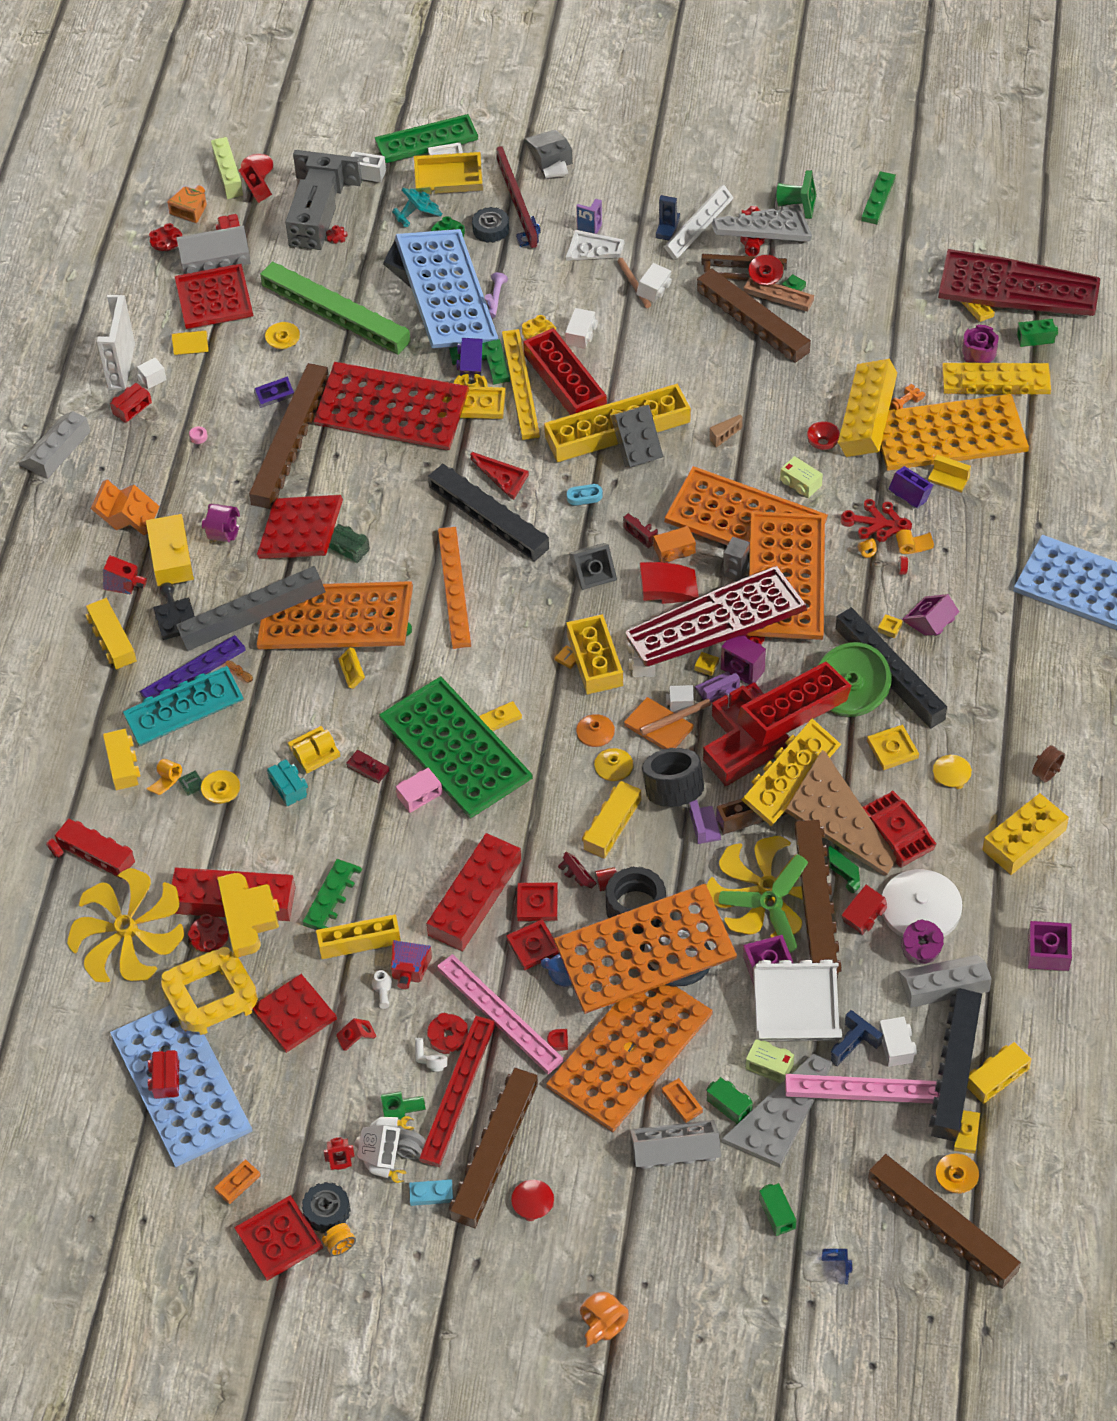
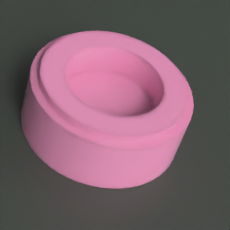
M194 427L189 432L192 443L201 444L207 440V431L203 427Z

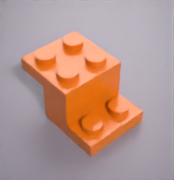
M105 480L102 482L90 509L115 530L131 525L144 536L148 534L146 520L155 519L160 506L135 485L119 490L109 480Z

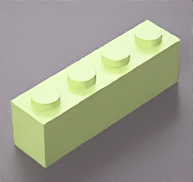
M227 137L211 140L213 156L227 199L243 196L241 179Z

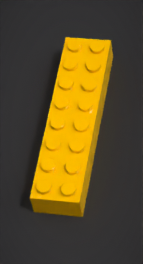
M677 383L544 423L545 439L556 461L560 462L617 445L618 441L610 415L649 405L656 431L660 432L690 423L691 408Z

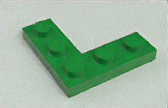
M501 340L484 342L482 345V360L487 359L493 385L510 382V374ZM458 346L449 348L452 365H457V360H461V354H457Z

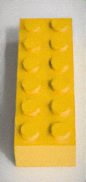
M890 358L860 363L856 366L838 444L846 457L876 453L880 450L897 377V371Z

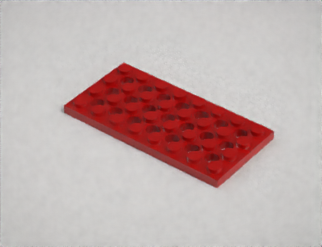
M334 361L314 419V424L450 450L469 387ZM344 379H351L347 384L342 383ZM361 382H367V385L364 387L358 386ZM378 385H384V388L381 390L375 389ZM394 388L401 389V391L398 393L392 392ZM411 391L418 392L415 396H409ZM341 393L346 394L342 399L337 398ZM428 394L435 395L434 398L430 400L426 399V396ZM356 397H362V400L359 402L353 401ZM445 397L452 398L451 401L447 403L442 401ZM373 400H379V403L376 405L370 404ZM389 403L396 404L393 408H387ZM407 406L413 407L411 411H404V408ZM336 408L341 410L338 414H332V411ZM424 409L430 410L426 415L421 414V411ZM351 412H357L355 417L348 416ZM441 412L447 413L443 418L438 417V414ZM368 415H374L372 420L365 419ZM385 418L391 419L387 424L382 423V420ZM402 421L408 422L404 427L399 426V423ZM419 424L425 425L422 430L416 429V426ZM437 427L442 429L439 433L432 432Z

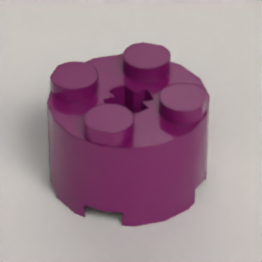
M978 324L976 328H971L970 330L968 328L965 331L962 346L965 362L991 363L995 359L999 336L993 332L992 327Z
M212 503L208 505L207 516L202 520V529H205L207 539L229 543L230 540H235L240 527L236 525L237 517H240L237 507Z
M923 919L911 923L906 928L901 940L904 956L910 962L917 965L932 963L939 956L944 945V936L941 929L935 923ZM923 939L926 941V944L920 945L919 941Z

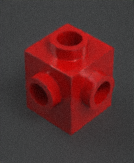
M336 1137L327 1142V1149L323 1151L325 1162H330L331 1170H342L351 1167V1158L355 1157L353 1145L348 1143V1138Z

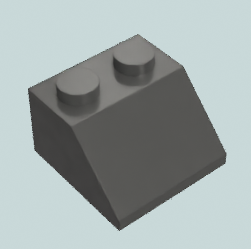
M601 543L569 552L573 571L582 590L617 580L609 544Z

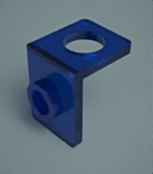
M531 216L537 233V243H539L538 234H541L540 226L536 223L534 216ZM525 232L516 234L520 247L529 245L528 241L521 240L523 236H526Z
M822 1249V1261H843L844 1284L848 1285L849 1273L853 1271L852 1260H848V1249ZM828 1254H838V1255H836V1256H829Z

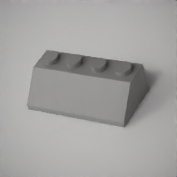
M244 226L177 237L184 274L236 264H251Z
M74 411L61 416L19 462V465L48 479L90 433L87 418Z
M978 955L899 971L910 1008L950 1000L952 995H956L958 988L978 993L989 992L992 980L986 962Z
M714 1120L630 1129L636 1167L648 1169L653 1167V1165L659 1164L671 1166L676 1162L691 1164L695 1160L702 1159L704 1161H714L716 1158L721 1157L719 1132Z

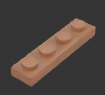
M749 277L744 286V292L807 312L814 301V295L778 284L769 286L759 285L751 277Z

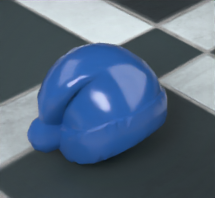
M560 954L552 959L544 958L541 961V966L548 969V974L553 983L563 987L572 986Z

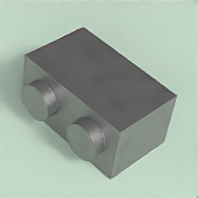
M735 537L731 538L724 552L723 576L738 581L742 580L749 566L750 542Z

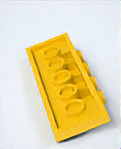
M1049 363L942 364L944 394H1051Z
M813 719L805 725L797 736L793 734L785 742L788 746L785 749L781 747L776 752L774 757L777 759L774 762L770 760L764 766V774L762 776L758 774L751 781L753 786L741 799L770 826L786 810L822 750L825 751L830 758L841 745Z

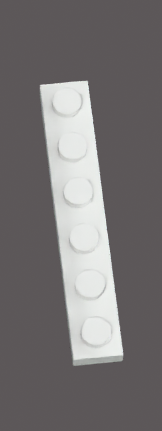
M725 185L720 186L664 246L673 260L677 259L713 221V218H716L732 201L733 196Z

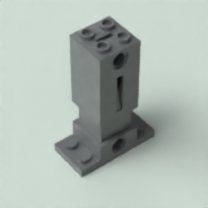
M294 150L296 178L300 179L285 221L288 245L322 250L326 232L329 230L336 210V193L341 194L344 185L361 186L362 178L359 157Z

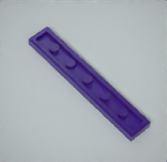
M234 635L142 689L140 694L144 699L150 696L153 698L157 697L166 689L173 690L184 681L191 682L200 674L204 673L206 675L246 651V648Z

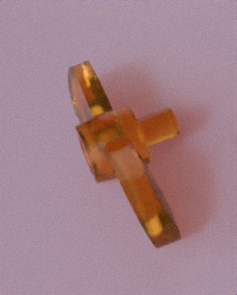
M230 660L225 662L226 666L230 670L235 671L237 676H241L245 682L250 683L253 681L252 675L243 671L240 665H236Z

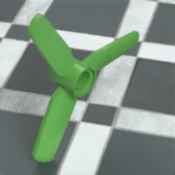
M798 854L795 855L774 882L772 891L764 892L762 895L758 892L721 891L719 903L738 907H763L770 911V920L777 935H783L789 953L793 952L797 948V944L786 914L781 909L783 906L782 897L787 895L792 889L808 861ZM775 897L774 905L769 907L768 900Z

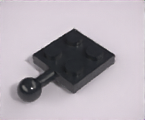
M165 582L160 586V593L166 597L167 603L153 607L162 640L181 636L176 624L195 617L189 597L174 601V586L169 582Z

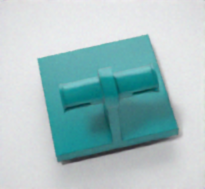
M402 188L401 191L409 200L401 212L398 208L392 210L396 220L402 223L404 227L410 225L406 218L416 209L438 216L443 214L438 209L439 206L429 199L430 196L427 193L417 192L413 188Z

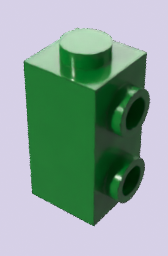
M1053 319L1018 322L1016 335L1020 347L1055 343V338L1058 336V326L1054 325Z
M720 1077L716 1082L713 1081L708 1085L706 1101L734 1123L738 1124L752 1111L753 1102L747 1094L739 1092L732 1082L725 1081Z
M768 1184L759 1190L760 1204L775 1236L795 1230L797 1219L780 1184Z

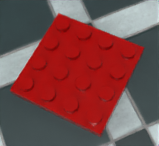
M242 264L174 276L186 329L254 316Z
M324 495L277 498L273 502L257 552L259 559L326 556L342 505V496Z

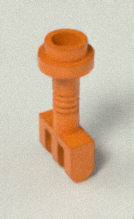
M910 384L904 389L905 395L903 397L891 400L889 408L890 410L902 409L903 404L912 399L917 403L926 394L923 391L920 392V389L915 388L913 384Z

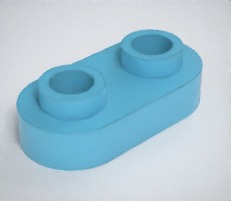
M597 484L572 487L567 491V501L571 505L596 503L603 497V490Z

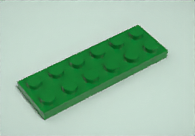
M469 114L375 137L376 146L380 155L385 157V163L428 153V148L454 143L465 144L478 140V134Z

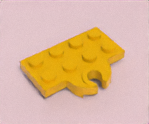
M468 374L457 376L454 384L469 387L460 418H504L505 387H488L484 375L475 374V383L468 384ZM445 397L442 401L447 403L451 401L452 398ZM441 412L438 414V417H445L447 413Z

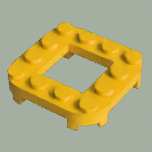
M222 947L219 950L206 953L173 967L162 974L161 985L164 997L168 1000L180 1022L181 1028L185 1032L188 1030L199 1032L200 1035L208 1033L207 1027L243 1012L245 1016L250 1015L252 1008L258 1001L253 981L240 959L236 958L234 952L230 951L228 947ZM219 971L221 975H224L234 993L197 1009L184 985Z

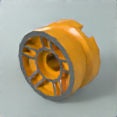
M346 1223L335 1225L327 1231L328 1235L326 1237L325 1235L322 1237V1242L324 1246L328 1247L327 1250L331 1256L342 1255L356 1243V1237L350 1232V1228Z

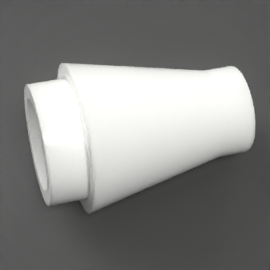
M558 161L543 169L546 179L564 177L566 174H569L565 161Z

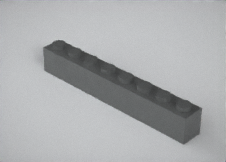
M312 566L176 625L189 651L326 591L315 566Z

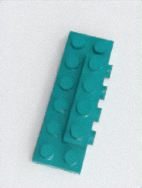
M228 666L207 675L204 673L200 674L191 682L184 681L173 690L166 689L159 696L154 698L150 696L144 699L143 703L123 711V715L138 746H143L244 701Z

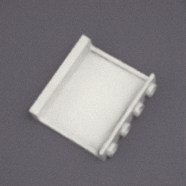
M107 295L112 318L109 337L98 336L97 343L108 390H125L135 341L125 295Z
M768 960L759 961V964L753 967L756 1039L760 1041L840 1040L842 1038V1029H839L836 968L839 966L838 963H833L832 960H821L820 963H812V960H801L800 963L792 964L790 960L779 961V964H771V961Z

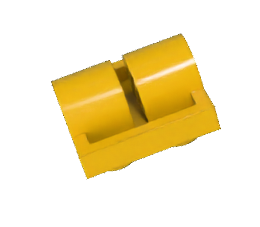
M322 726L288 742L289 749L306 774L341 757L330 732L327 729L324 730Z

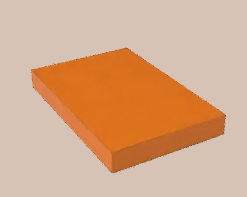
M646 697L624 722V726L662 749L676 748L694 728L692 723L682 718L646 735H642L640 728L674 714L649 697Z

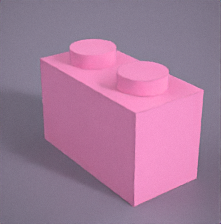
M427 768L417 772L415 776L408 780L400 782L396 786L397 798L408 812L411 813L442 795L441 782Z

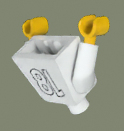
M404 1116L401 1120H398V1117H379L371 1123L370 1127H363L361 1136L355 1140V1146L358 1148V1158L364 1160V1165L371 1174L385 1178L391 1177L395 1183L404 1182V1180L398 1178V1173L407 1174L406 1171L402 1169L391 1171V1169H394L400 1134L398 1126H402L406 1130H413L414 1127L406 1126L407 1121L414 1120L413 1118Z

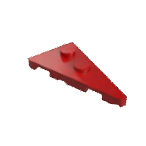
M475 452L470 454V459L503 492L514 500L528 478L529 471Z

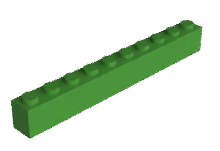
M272 261L260 273L263 287L397 355L411 342L410 331L406 327L400 326L392 320L386 319L378 313L354 303L352 300L311 281L309 278L299 275L295 271L285 268L283 265Z

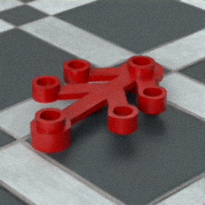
M872 499L864 501V509L869 511L873 517L855 515L851 510H846L841 514V524L845 527H851L855 522L872 525L868 528H859L858 537L860 539H867L869 535L877 532L876 539L879 542H885L887 538L901 530L911 531L912 522L907 518H901L893 510L891 502H884L882 504V512L888 514L892 520H887L877 510L875 501ZM890 527V529H888L887 531L883 530L882 528Z

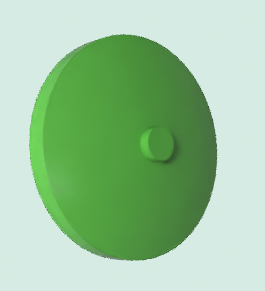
M856 642L842 644L829 651L818 664L820 665L827 661L852 685L847 701L830 710L835 714L846 717L867 714L877 708L889 692L891 686L890 667L884 656L870 645Z

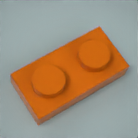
M680 1078L662 1088L663 1095L685 1123L703 1113V1108Z
M245 1159L217 1184L214 1189L230 1205L261 1175Z

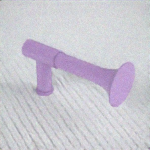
M500 272L491 274V280L495 283L493 296L491 294L485 296L491 318L496 317L501 286L508 281V277Z

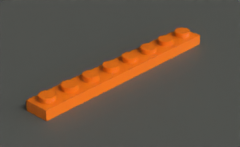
M456 527L438 528L452 648L471 647Z

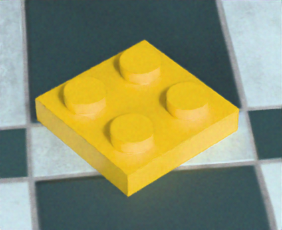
M903 724L867 736V742L883 770L919 758V752Z

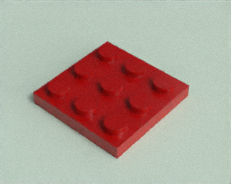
M302 973L258 1001L252 1008V1012L286 1053L337 1020L336 1014Z
M291 1195L234 1227L266 1281L323 1249V1244Z

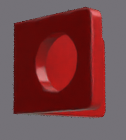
M353 1018L336 1034L344 1051H347L361 1037L372 1039L377 1037L368 1020ZM362 1025L367 1027L369 1033L363 1029Z

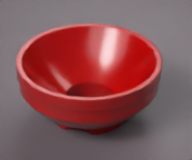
M826 421L812 424L807 431V439L810 445L820 450H827L836 446L840 436L838 427ZM820 439H825L828 441V443L820 444L818 441Z

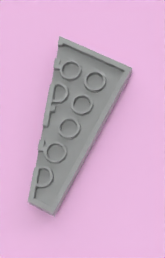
M799 204L789 209L785 206L781 210L767 209L752 212L751 215L739 214L738 217L734 218L732 216L713 218L712 221L715 234L720 236L728 235L811 241L812 238Z
M813 1054L792 1074L827 1076L832 1067V1062ZM784 1081L722 1138V1143L780 1168L815 1098L786 1096Z

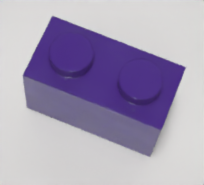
M462 338L461 344H458L457 354H461V360H457V371H460V376L465 374L474 378L475 374L481 376L483 339Z
M288 376L254 388V394L260 408L291 398L294 395Z
M903 466L895 472L888 490L918 509L927 502L934 485Z

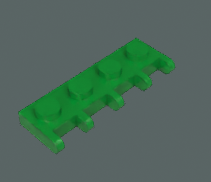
M336 859L303 920V926L314 930L328 928L325 926L328 919L335 920L338 914L333 912L337 902L345 903L346 898L341 895L346 886L353 888L355 883L350 878L354 872L361 873L362 868L360 866Z

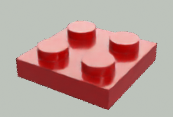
M558 882L518 883L517 921H539L542 919L543 921H558Z
M543 919L506 935L509 945L524 970L540 964L544 958L551 959L559 954L554 938Z

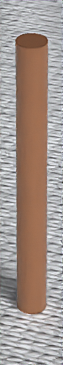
M619 258L617 260L618 264L637 293L639 283L624 259ZM639 296L645 308L651 307L649 300Z
M709 699L703 700L640 728V732L642 735H646L711 706V702Z

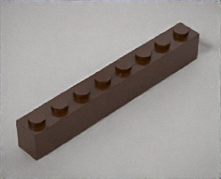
M713 268L697 278V291L701 295H704L725 313L735 318L737 322L742 323L748 330L769 343L775 350L780 351L786 358L796 363L810 353V339Z
M820 819L795 821L794 831L797 854L808 861L800 875L810 960H812V963H820L821 960H832L833 963H838L839 966L836 968L838 978L839 972H842L841 960H837L836 953H839V942L834 939V934L837 933L836 921H832L831 915L834 914V903L830 902L829 895H832L831 883H827V876L830 875L829 864H825L824 857H827V847L822 843V838H825L824 826H820Z
M514 1067L512 1073L507 1075L505 1080L506 1087L504 1091H500L497 1098L498 1105L490 1113V1123L482 1131V1141L474 1149V1159L466 1167V1177L458 1185V1195L450 1203L449 1212L451 1213L452 1221L476 1229L538 1087L537 1074Z
M885 1154L869 1170L868 1181L873 1188L881 1190L889 1201L897 1203L902 1207L905 1214L910 1217L913 1216L918 1220L925 1230H930L941 1243L950 1246L958 1257L966 1259L974 1270L980 1271L987 1276L991 1284L998 1285L1003 1289L1019 1272L1021 1262L890 1156Z

